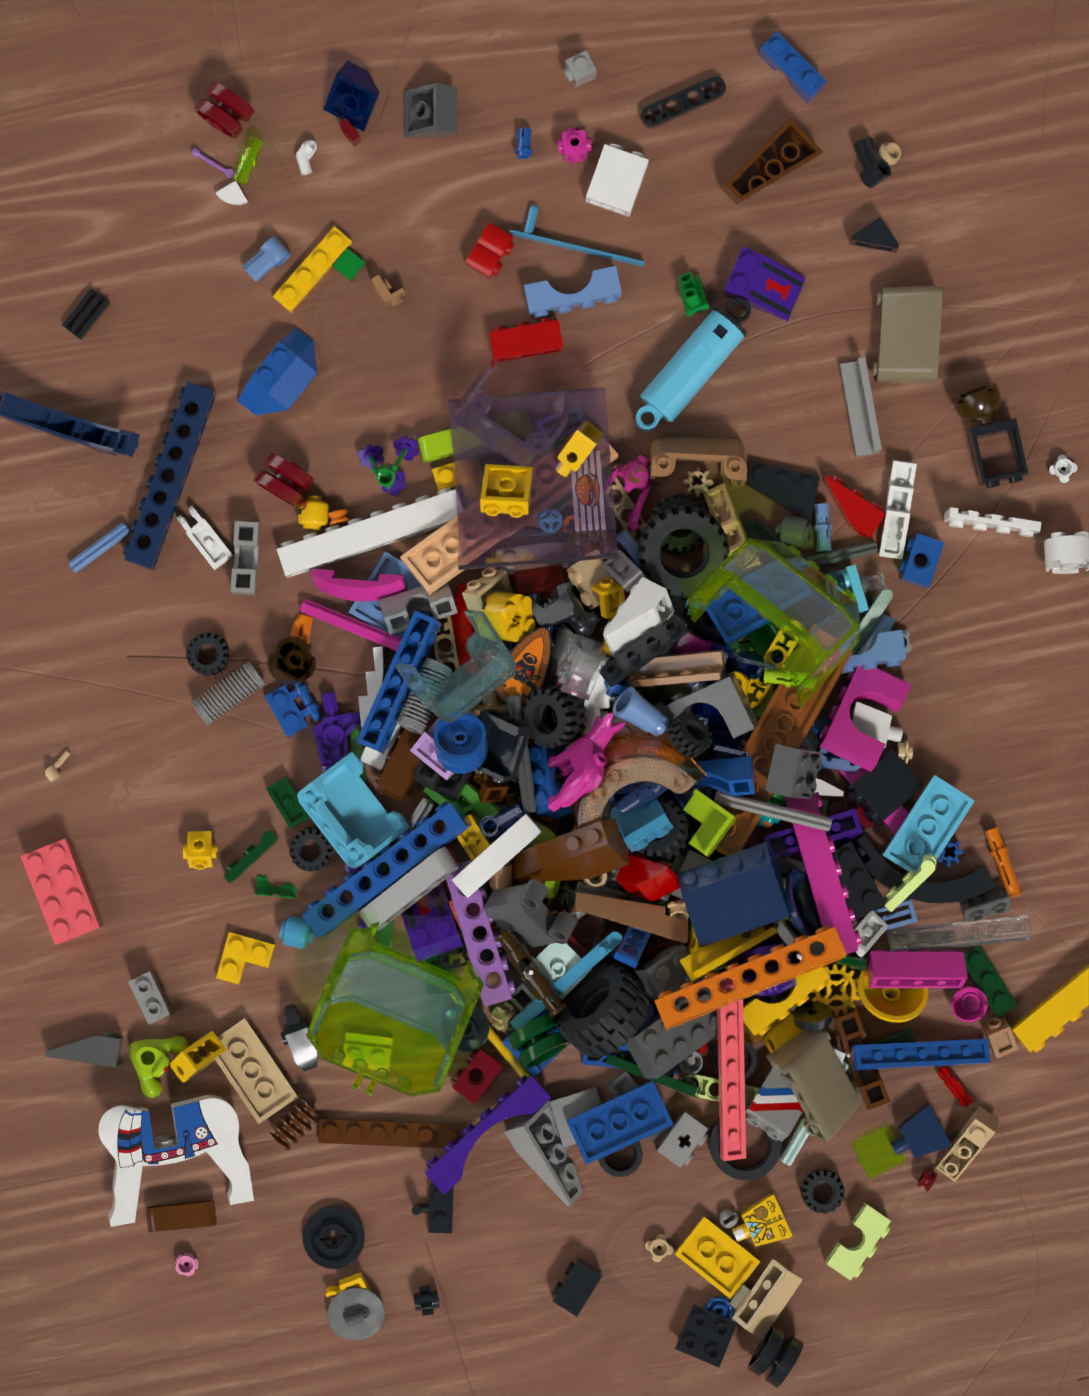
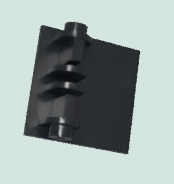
M693 1304L684 1328L678 1336L675 1349L719 1368L737 1322Z

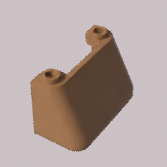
M658 436L651 444L649 480L652 483H661L663 477L672 474L676 461L720 463V475H725L729 478L731 487H743L747 480L745 448L739 440Z

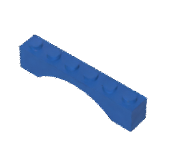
M752 756L609 770L608 794L612 807L617 805L616 803L619 798L622 799L624 795L629 793L630 788L640 784L646 778L665 770L674 782L668 789L681 786H702L722 791L730 796L755 794V770Z

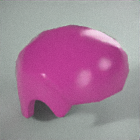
M966 986L956 991L951 1000V1008L953 1014L959 1020L968 1023L976 1022L985 1015L988 1001L985 993L979 988Z

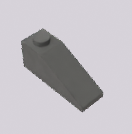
M103 1031V1035L99 1034L45 1052V1056L116 1068L119 1066L123 1038L117 1037L118 1033Z

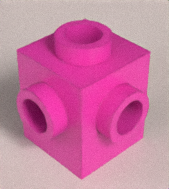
M573 127L566 129V132H562V139L558 140V152L563 154L564 162L580 163L583 160H587V151H592L591 138L586 137L585 130ZM570 142H579V144L572 146Z

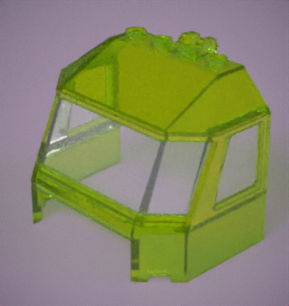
M748 538L710 572L688 597L691 620L696 622L715 599L720 600L728 589L732 590L757 610L760 616L765 620L771 621L799 644L795 651L781 665V668L785 672L790 670L795 676L792 681L797 685V705L802 708L860 641V619L858 603L855 600L856 596L848 589H841L837 585L838 582L829 574L826 576L819 571V567L813 561L803 559L800 556L801 553L794 546L790 545L788 547L783 542Z

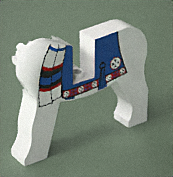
M204 1095L172 1103L171 1109L176 1140L175 1138L170 1139V1135L156 1137V1142L153 1141L150 1115L147 1108L118 1105L104 1113L99 1122V1137L115 1159L112 1185L114 1200L108 1215L111 1227L135 1223L142 1166L177 1163L196 1157L204 1152L210 1155L229 1179L227 1200L230 1205L254 1201L249 1164L241 1152L238 1141V1117L232 1106L224 1098L217 1095Z

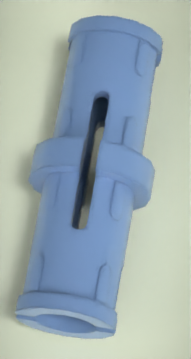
M814 504L815 525L813 528L816 531V552L832 551L830 538L832 525L829 518V504Z

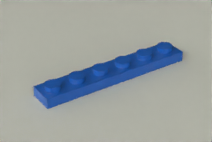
M988 1039L852 1046L854 1070L973 1065L991 1062Z

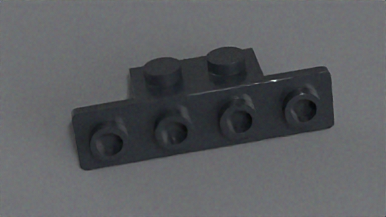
M673 615L599 668L598 672L609 687H613L666 651L669 646L688 633V629L677 615Z

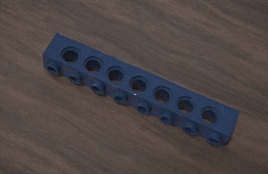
M187 382L186 387L181 388L178 400H181L179 408L173 410L170 422L173 423L171 430L166 431L163 438L164 450L162 453H158L154 465L157 467L155 475H151L147 483L148 495L146 498H142L139 505V511H141L139 520L135 519L131 528V533H134L131 542L127 541L123 550L124 560L152 571L155 570L217 395L215 391ZM190 404L198 405V411L194 415L186 413V409ZM183 426L190 427V434L187 437H180L178 434L179 429ZM175 448L182 449L183 453L179 459H172L170 456L171 451ZM172 470L175 473L173 480L169 482L164 481V472ZM160 492L166 493V501L162 504H157L155 496ZM152 514H156L159 517V521L155 526L147 524V518ZM145 536L150 537L151 544L149 547L140 548V539Z

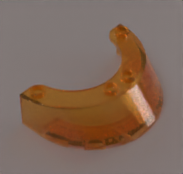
M648 734L616 737L610 740L604 748V756L607 763L604 765L602 782L596 789L583 794L573 803L576 830L602 821L608 801L619 789L628 784L653 782L667 787L674 793L680 794L688 791L694 784L703 780L707 774L692 758L683 756V752L679 754L677 752L678 748H673V743L668 740Z

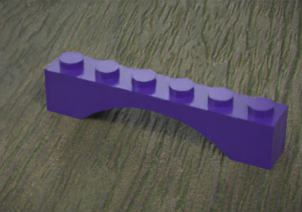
M531 1074L528 1077L523 1075L515 1082L516 1088L512 1092H504L496 1100L498 1104L493 1109L488 1107L479 1115L480 1121L475 1125L470 1123L461 1131L463 1136L459 1140H451L443 1148L445 1152L439 1158L435 1155L425 1164L427 1167L425 1174L443 1194L448 1192L462 1179L467 1156L475 1142L485 1131L507 1118L522 1114H534L551 1098V1095Z

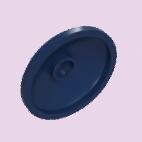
M801 869L791 870L784 880V891L790 913L788 919L802 935H806L808 938L816 935L815 931L822 927L806 873Z

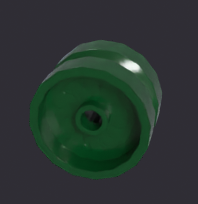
M549 1014L538 1017L509 1036L508 1041L512 1049L522 1051L518 1059L524 1069H530L548 1061L569 1046L570 1042L560 1032H555L557 1030L555 1016L550 1018Z

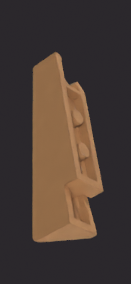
M579 892L575 893L576 910L682 943H687L688 919L665 915L666 907Z

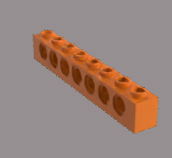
M822 927L815 931L816 935L808 938L806 935L797 937L793 940L794 944L784 947V944L775 946L770 949L771 953L762 956L761 953L748 958L749 962L745 964H731L725 968L726 971L717 975L716 972H712L703 976V981L695 984L694 981H690L681 985V990L672 993L671 990L659 994V999L654 1001L666 1030L845 958L846 951L836 928ZM814 943H820L823 945L824 951L819 955H815L810 951V947ZM790 953H799L802 957L801 961L797 964L790 963L787 959ZM768 962H776L779 965L778 971L775 973L767 972L765 966ZM746 971L756 973L757 977L753 982L743 980L742 977ZM724 980H731L734 983V987L731 991L725 992L721 990L720 984ZM708 989L711 992L710 999L707 1001L700 1000L698 998L699 991ZM685 998L689 1001V1005L685 1010H678L675 1007L678 999Z

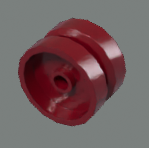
M211 82L205 91L210 100L200 99L194 107V111L216 130L228 137L237 139L243 130L239 121L248 122L255 111L245 100L217 82Z
M270 452L264 464L275 474L272 475L267 471L259 470L253 482L284 502L298 508L303 495L293 486L309 490L314 478L293 462Z

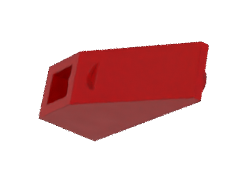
M827 475L823 482L848 527L869 540L886 515L882 512L884 508L876 502L872 501L869 503L864 500V495L854 488L849 490L844 487V482L834 475L832 477Z

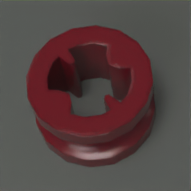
M926 1167L917 1182V1186H924L925 1191L928 1192L933 1186L938 1173H931L930 1169Z

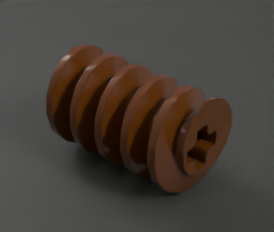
M304 1098L301 1099L303 1107L295 1104L296 1113L288 1111L289 1120L281 1117L282 1126L273 1124L275 1133L269 1132L274 1140L287 1151L291 1149L289 1142L296 1145L298 1143L296 1135L303 1138L305 1136L303 1129L310 1132L312 1130L310 1122L317 1125L319 1123L317 1116L321 1117L315 1108Z

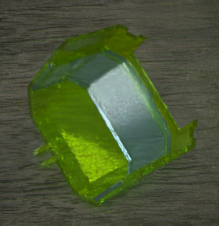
M380 922L373 923L370 927L360 929V927L351 928L327 977L306 1035L324 1061L358 1074L352 1086L353 1089L357 1090L360 1087L363 1077L370 1079L371 1083L368 1084L366 1089L367 1095H372L376 1083L411 1097L440 1092L484 983L480 977H476L472 970L473 965L469 959L460 977L424 961L418 962L417 958L373 941Z

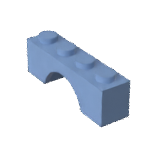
M616 266L593 270L589 284L582 291L575 294L560 293L553 289L547 280L524 285L529 316H535V319L548 317L550 312L558 311V314L568 313L572 311V308L581 306V309L592 308L597 302L604 301V304L615 303L618 301L617 298L622 296Z
M902 630L878 633L873 647L863 654L851 655L842 673L853 672V668L863 667V670L876 669L878 664H886L887 667L900 666L901 661L906 659Z

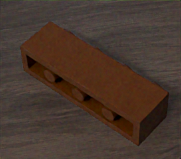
M433 709L434 712H430L432 714L429 716L430 719H425L428 723H424L426 725L424 732H428L443 713ZM400 728L395 739L398 743L395 749L391 748L385 759L388 763L385 769H380L376 776L377 791L403 803L414 781L412 776L421 761L410 750L422 734H417L406 728Z

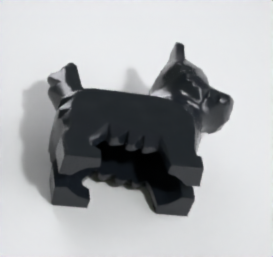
M571 581L556 586L558 595L548 599L547 602L541 600V591L528 595L532 600V616L535 624L539 627H546L549 630L551 647L554 646L551 627L563 622L570 623L573 630L582 638L585 644H589V641L593 642L591 634L595 631V625L601 621V617L595 611L587 612L573 590Z

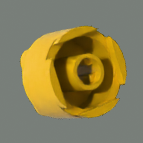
M496 591L491 593L484 601L487 604L485 609H481L480 623L484 633L490 635L491 638L518 642L535 629L536 624L532 615V600L530 597L522 594Z

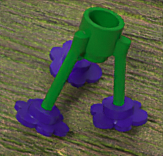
M402 436L401 439H397L393 443L394 448L397 450L396 455L398 456L393 465L383 464L378 467L379 463L384 461V456L382 455L383 448L379 445L373 447L372 444H367L365 449H360L357 454L358 458L361 459V466H368L369 469H372V473L376 474L377 482L382 485V490L384 492L389 491L392 496L399 495L400 490L406 488V483L404 482L405 474L402 471L396 472L403 458L406 461H412L414 456L419 454L417 440L409 439L407 436Z

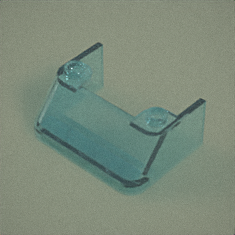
M470 609L464 611L476 630L466 642V649L471 659L438 685L435 684L432 678L420 676L415 666L402 663L395 665L413 695L442 721L455 722L510 679L516 671V663L483 611Z

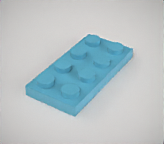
M933 775L882 855L908 872L910 870L915 872L921 866L923 857L926 854H933L938 859L975 800L936 775Z

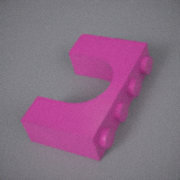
M863 667L853 668V672L847 674L846 679L849 680L847 687L842 686L837 696L840 699V703L838 706H833L828 718L832 719L830 725H825L819 738L823 739L820 748L871 772L878 763L885 743L862 733L854 726L850 718V706L857 701L869 700L897 713L904 704L912 685L878 668L863 670Z

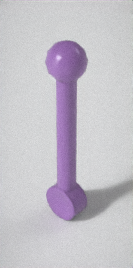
M198 148L192 149L191 154L193 157H199L225 173L228 179L234 177L232 169H226L203 155Z

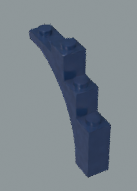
M0 391V418L36 432L47 433L70 443L81 444L104 454L133 457L134 452L138 448L140 434L84 420Z

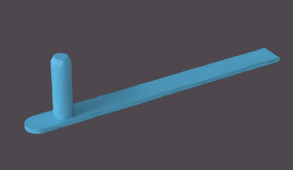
M531 205L529 208L524 232L509 230L508 232L512 236L641 267L645 265L644 261L533 235L539 211L538 206Z
M616 931L612 932L553 984L557 995L560 996L613 950L622 941V935ZM535 999L509 1023L515 1030H518L532 1021L546 1007L542 1001Z

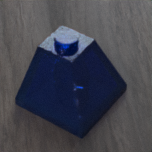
M347 61L335 76L323 110L341 120L346 118L351 125L365 131L380 92L368 71Z

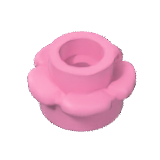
M189 1252L179 1255L175 1260V1269L180 1275H193L199 1265L198 1260ZM188 1262L189 1266L186 1267L184 1263Z

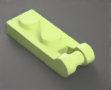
M926 854L923 857L921 866L915 872L910 870L903 877V883L898 888L894 886L887 892L884 906L890 912L934 872L937 863L935 855Z

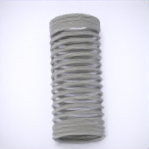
M425 658L421 666L422 669H420L416 677L417 680H414L415 684H412L413 688H411L405 700L406 703H403L404 707H401L403 711H400V714L397 716L398 718H396L397 720H395L400 726L417 734H423L426 727L424 723H428L425 719H430L429 716L432 715L430 712H434L432 708H435L433 704H437L435 700H439L436 696H441L438 692H443L441 689H445L443 685H446L444 681H448L446 677L449 678L452 672L450 667L431 658Z
M250 661L242 665L248 676L241 667H239V670L243 676L236 670L240 679L232 672L239 685L229 674L236 688L227 677L225 679L230 687L222 679L227 690L218 682L226 696L215 684L223 699L214 687H211L217 698L208 689L214 701L207 692H204L213 707L204 695L201 694L210 710L199 696L191 701L207 725L210 726L214 719L217 720V716L221 718V714L224 715V712L228 713L231 707L235 708L238 702L242 703L245 697L249 698L248 694L252 696V692H256L255 689L259 691V688L266 686V683Z

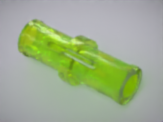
M253 136L250 137L244 154L239 157L241 161L232 180L242 185L247 184L246 182L253 167L257 166L258 162L256 160L265 143L258 138L255 139Z

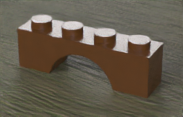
M853 1010L834 1017L833 1021L865 1108L870 1110L891 1102L878 1069L854 1070L852 1046L868 1045L866 1033L858 1012Z

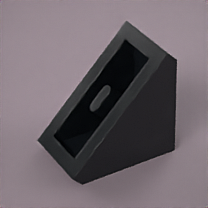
M881 217L854 234L850 240V245L896 253L899 248L898 241Z

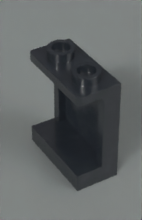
M495 709L480 710L478 718L484 721L488 750L483 764L474 772L490 775L491 780L497 783L515 780L532 726Z
M891 750L879 759L871 772L867 771L846 791L849 793L850 800L863 809L865 817L870 822L878 825L916 793L923 784L898 755Z

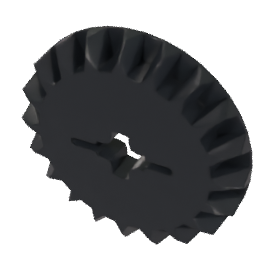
M329 1206L318 1210L308 1219L303 1230V1245L307 1255L313 1262L328 1269H339L353 1263L362 1252L365 1243V1232L357 1215L349 1209L340 1206ZM331 1231H335L340 1236L347 1235L337 1239L336 1244H333L332 1240L320 1239L331 1235Z

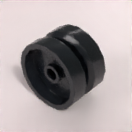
M773 1325L757 1345L747 1369L757 1376L766 1372L765 1381L777 1388L792 1370L804 1343L794 1336L785 1340L786 1331Z

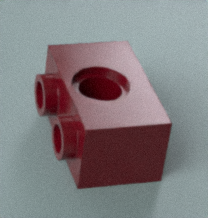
M482 1048L478 1052L473 1050L466 1059V1062L469 1063L464 1071L459 1069L452 1078L454 1082L452 1088L474 1105L504 1066ZM478 1068L482 1071L483 1077L480 1081L470 1079L469 1072L472 1069Z

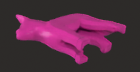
M612 712L603 718L597 716L591 730L585 736L572 743L558 756L548 758L549 767L552 768L555 765L559 767L563 777L572 772L559 793L548 798V808L553 812L561 806H571L583 794L593 791L602 782L604 765L607 763L604 756V748L613 735L626 724L625 722L613 724Z

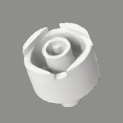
M1065 532L1052 533L1051 538L1044 541L1046 571L1048 572L1052 569L1054 574L1079 573V568L1085 567V571H1088L1089 532H1077L1075 535L1066 536Z

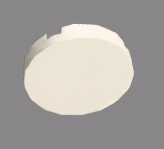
M782 919L776 921L774 927L777 928V932L787 946L794 944L793 940L797 938L795 933ZM797 953V958L801 960V955Z

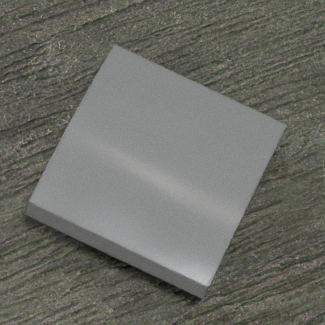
M596 1087L550 1101L563 1148L576 1144L566 1121L601 1105Z

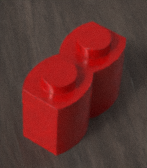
M489 222L465 264L489 279L492 275L497 276L503 267V264L500 263L505 255L509 256L515 247L513 243L514 236Z

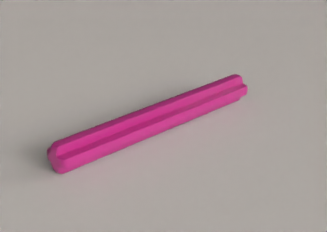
M305 599L301 604L300 611L394 651H397L402 640L398 636L390 635L388 632Z

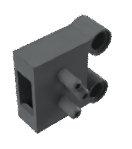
M530 880L527 884L493 891L483 908L504 932L513 927L514 935L527 948L553 943L565 944L577 924L576 918L567 912H559L556 917L542 902L548 892V888L539 880Z

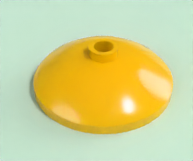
M866 968L864 972H861L858 979V993L863 1005L873 1015L885 1021L905 1022L911 1020L922 1012L928 1000V988H869ZM886 994L891 995V996H892V999H891V998H888V997L886 996Z

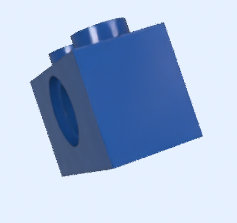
M918 533L914 536V539L909 538L906 551L909 554L906 561L902 560L898 571L899 574H902L900 580L928 589L931 585L944 542ZM915 555L924 556L926 560L925 566L920 567L915 564Z

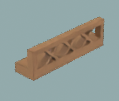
M723 650L657 656L631 675L628 679L629 687L720 680L722 673L726 672Z

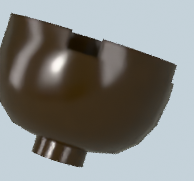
M991 383L993 388L987 389V386L984 385L961 395L962 400L958 402L954 398L952 402L958 415L968 422L978 421L979 425L993 420L991 415L996 413L1001 405L1000 391L996 383Z
M295 636L284 638L277 642L271 648L267 660L268 669L273 678L283 684L295 685L311 677L315 671L316 659L315 655L312 657L309 651L311 649L309 644Z

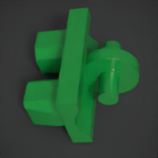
M688 272L679 276L680 283H678L687 316L690 317L694 312L701 313L703 310L709 309L700 275L694 277L692 272Z

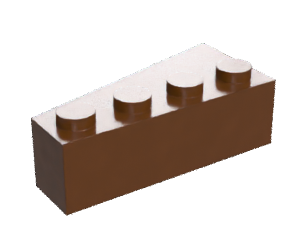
M790 118L721 189L737 205L816 158L823 151Z

